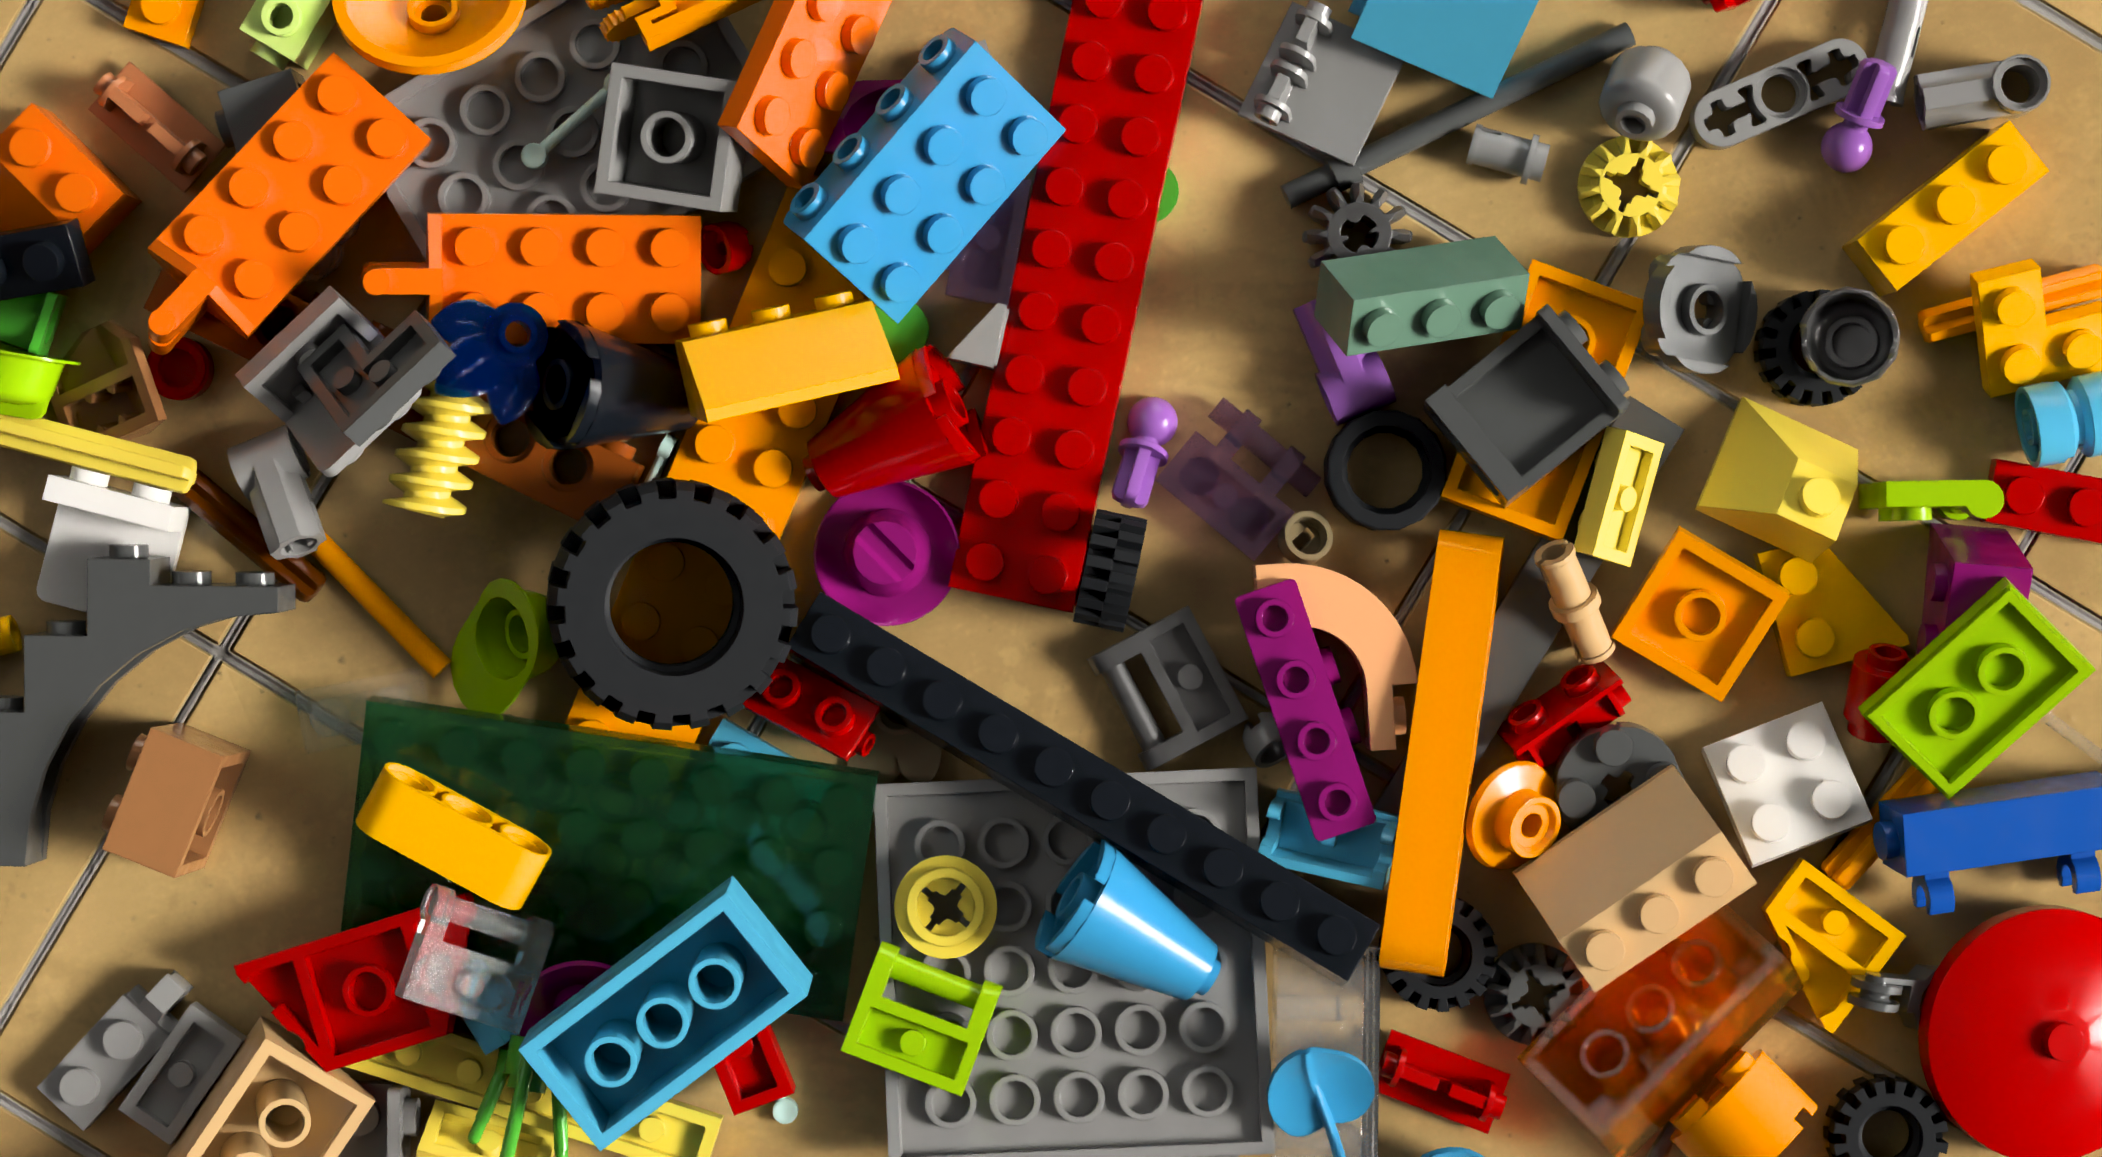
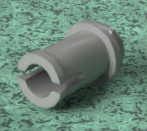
M1476 124L1466 164H1475L1521 177L1520 184L1526 185L1528 179L1540 182L1550 145L1538 142L1540 135L1533 134V138L1530 140Z

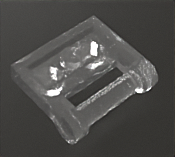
M437 883L432 884L423 897L420 907L421 919L394 995L519 1035L554 933L553 923L537 916H530L525 920L458 898L454 889ZM449 922L518 944L519 952L515 963L443 941Z

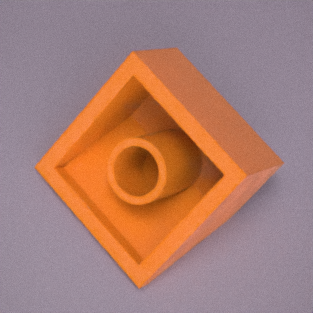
M31 103L0 134V232L78 218L87 252L90 255L142 202L53 112Z

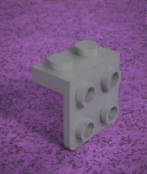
M330 285L235 374L248 392L285 422L316 468L326 477H334L346 466L354 463L367 446L394 421L400 419L409 411L422 392V389L419 390L394 414L391 421L384 428L376 431L360 447L341 431L296 368L343 323L363 341L370 352L385 338L378 328Z

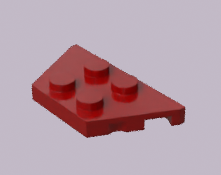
M472 892L457 895L234 965L235 973L244 984L250 982L274 1008L271 1013L287 1031L300 1036L304 1042L305 1050L325 1072L445 1036L454 1031L474 905Z

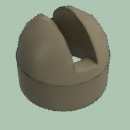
M1301 511L1294 514L1283 523L1278 534V547L1284 557L1292 563L1307 565L1315 563L1329 552L1333 543V532L1330 524L1322 515L1313 511ZM1308 527L1315 537L1298 550L1292 541Z

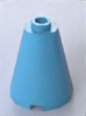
M1101 839V844L1095 841L1090 844L1065 874L1056 889V892L1062 895L1056 909V914L1054 915L1045 910L1036 933L1035 949L1050 959L1184 1001L1190 999L1195 993L1201 996L1206 994L1216 981L1221 970V962L1216 960L1217 944L1115 845Z

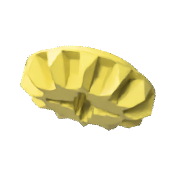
M1619 136L1600 144L1584 161L1578 176V198L1585 215L1597 228L1616 237L1635 238L1655 231L1670 217L1678 205L1681 178L1677 174L1671 154L1665 152L1653 141H1636ZM1639 162L1641 165L1638 172L1641 174L1638 183L1646 187L1647 192L1654 194V197L1636 195L1632 197L1629 203L1624 205L1621 212L1618 210L1621 200H1619L1621 189L1614 185L1612 180L1605 178L1604 175L1624 177Z
M950 855L931 857L911 868L901 880L894 902L895 919L903 937L919 952L940 959L961 957L977 949L991 933L997 917L995 889L987 875L974 863L961 857ZM961 883L964 884L966 887L960 894L962 898L957 906L964 913L963 917L970 922L969 925L966 927L960 921L956 923L952 919L947 918L941 924L937 923L931 931L926 927L932 920L930 916L934 913L935 907L929 901L930 897L922 892L923 889L927 887L933 893L937 891L945 896L952 889L956 890Z

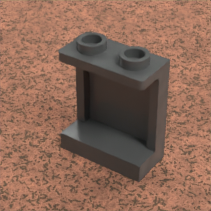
M1548 304L1538 310L1530 322L1450 386L1447 387L1445 384L1427 398L1424 403V412L1504 509L1603 431L1606 426H1609L1623 415L1630 405L1624 396L1630 390L1629 386L1618 370L1607 360L1598 365L1583 347V344L1588 341V337L1578 322L1565 310L1557 315Z

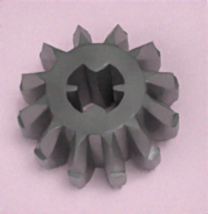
M1360 181L1353 182L1351 185L1349 204L1346 203L1343 195L1337 188L1329 189L1326 193V198L1335 214L1323 207L1313 205L1308 212V216L1314 222L1324 226L1325 230L1311 229L1304 231L1302 234V241L1304 243L1324 245L1323 250L1316 252L1309 258L1308 263L1310 267H1320L1321 261L1393 251L1395 249L1390 247V244L1409 243L1412 240L1411 231L1406 229L1392 230L1390 225L1404 217L1407 213L1403 205L1394 207L1386 214L1379 209L1389 193L1383 187L1376 191L1370 203L1364 202L1365 189ZM1358 222L1365 223L1370 228L1366 238L1373 237L1372 248L1362 245L1356 252H1352L1344 246L1349 237L1341 236L1342 225L1352 229Z

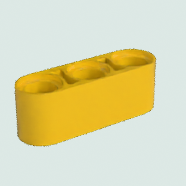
M395 762L385 763L355 820L357 826L376 841L489 902L510 910H519L523 907L552 854L548 844L533 833L417 770Z

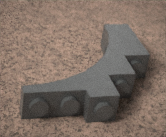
M111 544L109 545V556L88 558L87 632L85 620L46 621V631L24 635V696L0 695V866L26 867L47 859L51 809L65 762L88 718L123 677L156 650L199 627L237 616L280 613L296 609V584H276L275 572L271 571L235 572V583H212V571H172V582H170V557L149 556V545Z

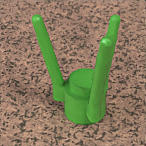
M510 1035L508 1050L499 1049L494 1075L468 1135V1141L471 1144H476L480 1141L508 1078L507 1087L514 1088L515 1090L499 1157L515 1156L529 1091L545 1094L547 1086L518 1051L525 1038L523 1036ZM551 1091L555 1157H568L567 1110Z

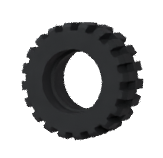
M671 477L654 478L649 482L635 485L631 483L616 489L614 494L600 502L597 500L583 512L584 515L573 528L570 527L560 542L561 546L557 556L551 563L548 575L546 611L552 641L562 665L570 678L574 679L582 689L583 694L597 706H604L612 711L615 717L631 724L637 721L650 724L652 729L672 731V726L689 725L691 729L710 725V719L725 713L728 717L745 708L743 703L756 692L761 695L773 681L770 677L779 662L785 663L791 649L789 638L792 627H797L798 607L795 605L794 589L797 588L794 571L789 566L785 556V548L777 535L763 521L764 519L752 508L728 492H724L707 483L691 479L690 481L676 480ZM663 542L690 544L710 554L726 573L732 591V613L722 637L706 653L681 663H659L646 659L632 651L617 634L610 614V593L619 570L629 558L640 550Z

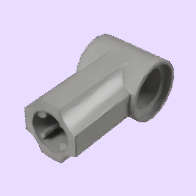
M2016 54L2002 61L1915 75L1913 77V97L1916 115L1922 131L1998 118L2016 119L2031 112L2046 100L2050 91L2051 77L2047 67L2039 59L2027 54ZM2005 72H2017L2027 80L2030 89L2026 102L2016 103L2004 95L2001 88V79Z
M283 425L228 448L227 455L230 467L243 494L249 501H252L270 555L276 560L285 558L297 559L317 551L318 546L326 541L327 538L306 478H309L311 475L307 457L288 426Z

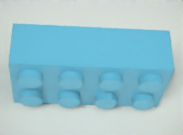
M732 875L528 1030L518 1051L599 1151H602L806 998L813 975Z

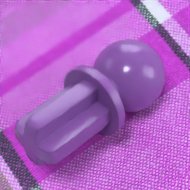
M1873 57L1864 58L1860 61L1845 101L1836 103L1834 111L1844 118V121L1829 128L1821 142L1822 157L1825 163L1833 170L1850 173L1861 169L1869 161L1872 155L1873 143L1867 130L1868 128H1883L1885 119L1881 116V112L1897 75L1896 67L1890 63Z
M1143 398L1136 402L1129 411L1127 427L1132 438L1122 439L1119 443L1118 452L1122 459L1111 491L1112 498L1121 503V506L1125 508H1144L1148 504L1158 468L1165 466L1167 463L1168 452L1161 446L1169 442L1175 435L1178 419L1172 405L1162 398Z

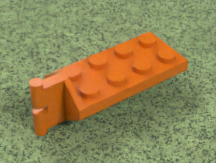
M774 0L717 125L786 186L801 189L810 183L842 110L848 102L851 90L869 50L874 44L875 37L892 0Z
M333 52L147 248L151 257L179 285L163 304L149 316L148 343L150 349L159 355L168 354L206 312H209L247 340L430 145L431 138Z
M427 212L426 262L369 261L363 265L360 274L364 289L371 295H426L427 320L447 344H533L538 333L544 327L556 328L560 325L558 320L578 321L634 344H675L674 340L690 337L688 325L701 322V215Z

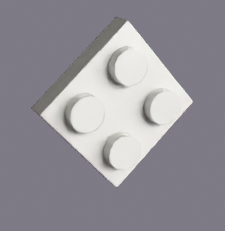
M1822 701L1707 745L1701 750L1750 868L1866 825L1873 820Z

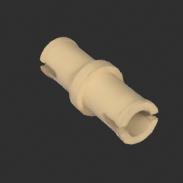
M1559 539L1546 543L1536 551L1534 561L1540 569L1551 594L1549 609L1552 616L1557 622L1563 623L1578 662L1582 661V664L1585 665L1602 662L1614 652L1615 642L1611 638L1599 611L1601 596L1598 589L1593 583L1587 582L1572 542L1568 543L1565 539Z

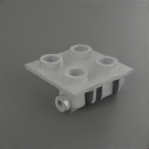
M1309 0L1307 6L1304 7L1292 1L1245 97L1238 116L1354 167L1404 61L1352 39L1351 36L1354 28L1329 18L1332 10L1328 6L1318 1Z

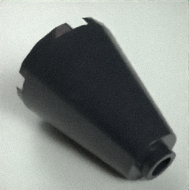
M558 320L560 325L556 328L544 327L538 333L528 352L522 376V390L532 391L534 412L524 411V417L534 440L546 449L563 451L681 431L691 428L698 421L697 418L690 415L680 365L677 360L573 320Z

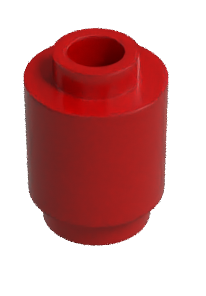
M1876 643L1854 655L1843 709V715L1848 720L1847 730L1854 737L1871 743H1890L1862 716L1858 707L1911 660L1904 649L1892 644Z

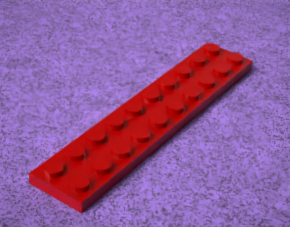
M1072 0L1049 113L1066 131L1037 165L1007 309H1010L998 365L994 367L981 429L987 441L988 453L986 456L978 459L973 466L958 537L959 549L956 548L948 587L1070 613L1075 611L1204 0Z

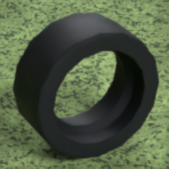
M1373 410L1349 421L1332 438L1324 458V485L1333 506L1350 522L1372 531L1400 530L1422 520L1439 502L1447 481L1446 455L1437 435L1419 418L1399 410ZM1376 433H1392L1405 438L1416 448L1422 462V479L1417 492L1407 502L1394 508H1376L1364 503L1353 492L1348 481L1347 463L1352 450L1363 439Z

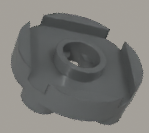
M1692 245L1680 247L1670 254H1660L1654 258L1649 267V280L1643 299L1644 325L1641 330V342L1648 354L1659 356L1668 367L1678 372L1715 374L1729 367L1723 364L1728 362L1734 353H1743L1752 340L1756 327L1758 312L1757 295L1752 281H1743L1740 271L1734 265L1742 264L1735 254L1719 246ZM1698 298L1699 303L1706 306L1705 318H1698L1696 320L1694 309Z
M1616 722L1617 724H1607L1599 728L1592 726L1582 730L1567 743L1556 760L1553 769V782L1555 786L1554 798L1560 810L1561 818L1571 831L1622 798L1618 796L1614 801L1605 799L1608 790L1602 781L1608 774L1618 778L1624 771L1631 773L1632 776L1628 784L1632 790L1670 764H1673L1683 777L1674 754L1658 735L1636 723Z

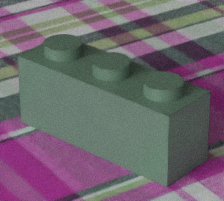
M1496 236L1324 260L1320 264L1314 317L1346 356L1519 330L1522 326L1530 273Z

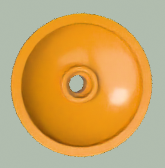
M332 0V6L343 38L360 56L387 70L412 75H432L465 68L495 52L508 40L519 25L526 7V0Z

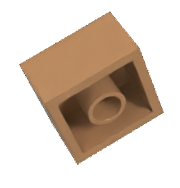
M182 722L151 727L148 735L141 733L135 740L126 761V770L131 771L132 775L124 795L116 794L113 797L103 817L101 829L108 832L102 849L172 878L205 868L251 750Z

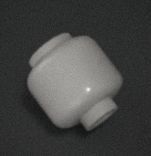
M1637 46L1625 50L1613 61L1599 98L1602 117L1620 135L1636 141H1653L1666 137L1677 127L1690 93L1691 80L1689 71L1679 58L1669 50L1659 46Z

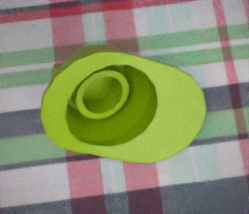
M0 341V414L31 420L42 418L53 397L65 364L80 365L81 362L50 356H38Z
M506 578L489 582L482 592L478 603L460 629L452 649L451 673L453 686L461 703L473 714L486 718L504 713L514 703L529 679L549 670L559 659L547 620V597L531 590H523L515 581Z

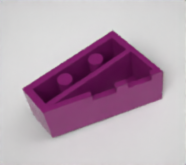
M1930 523L1922 624L1917 636V654L2004 576L2029 599L2033 567L2006 529Z

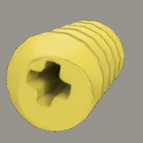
M432 381L424 386L430 391V395L419 397L411 406L412 409L424 416L423 421L403 423L401 428L405 434L417 441L416 447L398 448L394 454L410 466V471L389 474L388 477L390 483L404 492L403 497L383 499L382 503L445 519V517L459 516L466 513L467 507L452 497L451 493L453 491L470 490L473 487L474 482L457 470L458 466L479 464L480 457L464 446L465 441L485 439L487 432L472 422L471 417L491 414L493 406L480 398L477 392Z

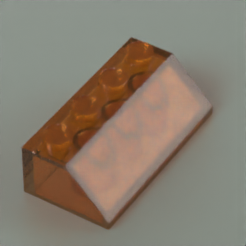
M1726 904L1594 993L1589 986L1517 1059L1612 1157H1632L1804 985L1788 959Z

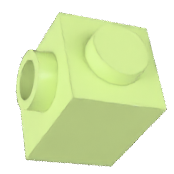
M256 0L239 29L256 40L250 51L279 69L284 70L291 60L308 70L333 28L336 19L332 0Z

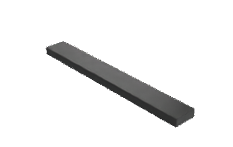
M1629 396L1627 400L1630 405L1626 412L1611 423L1609 427L1628 430L1664 443L1656 472L1657 475L1685 429ZM1603 437L1563 538L1568 543L1572 542L1573 545L1578 532L1579 517L1584 510L1593 478L1596 455L1601 448ZM1542 537L1537 541L1496 607L1474 768L1563 626V623L1557 622L1552 616L1549 609L1551 594L1540 569L1534 561L1536 551L1541 546L1551 542ZM1576 552L1586 580L1590 582L1603 560ZM1408 751L1376 800L1373 809L1399 815Z

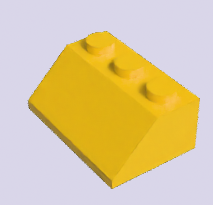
M846 290L815 297L816 309L791 314L789 304H782L751 311L753 323L728 328L726 317L688 325L690 337L674 340L690 415L709 423L900 380L895 359L872 300L859 299L854 301L852 290Z

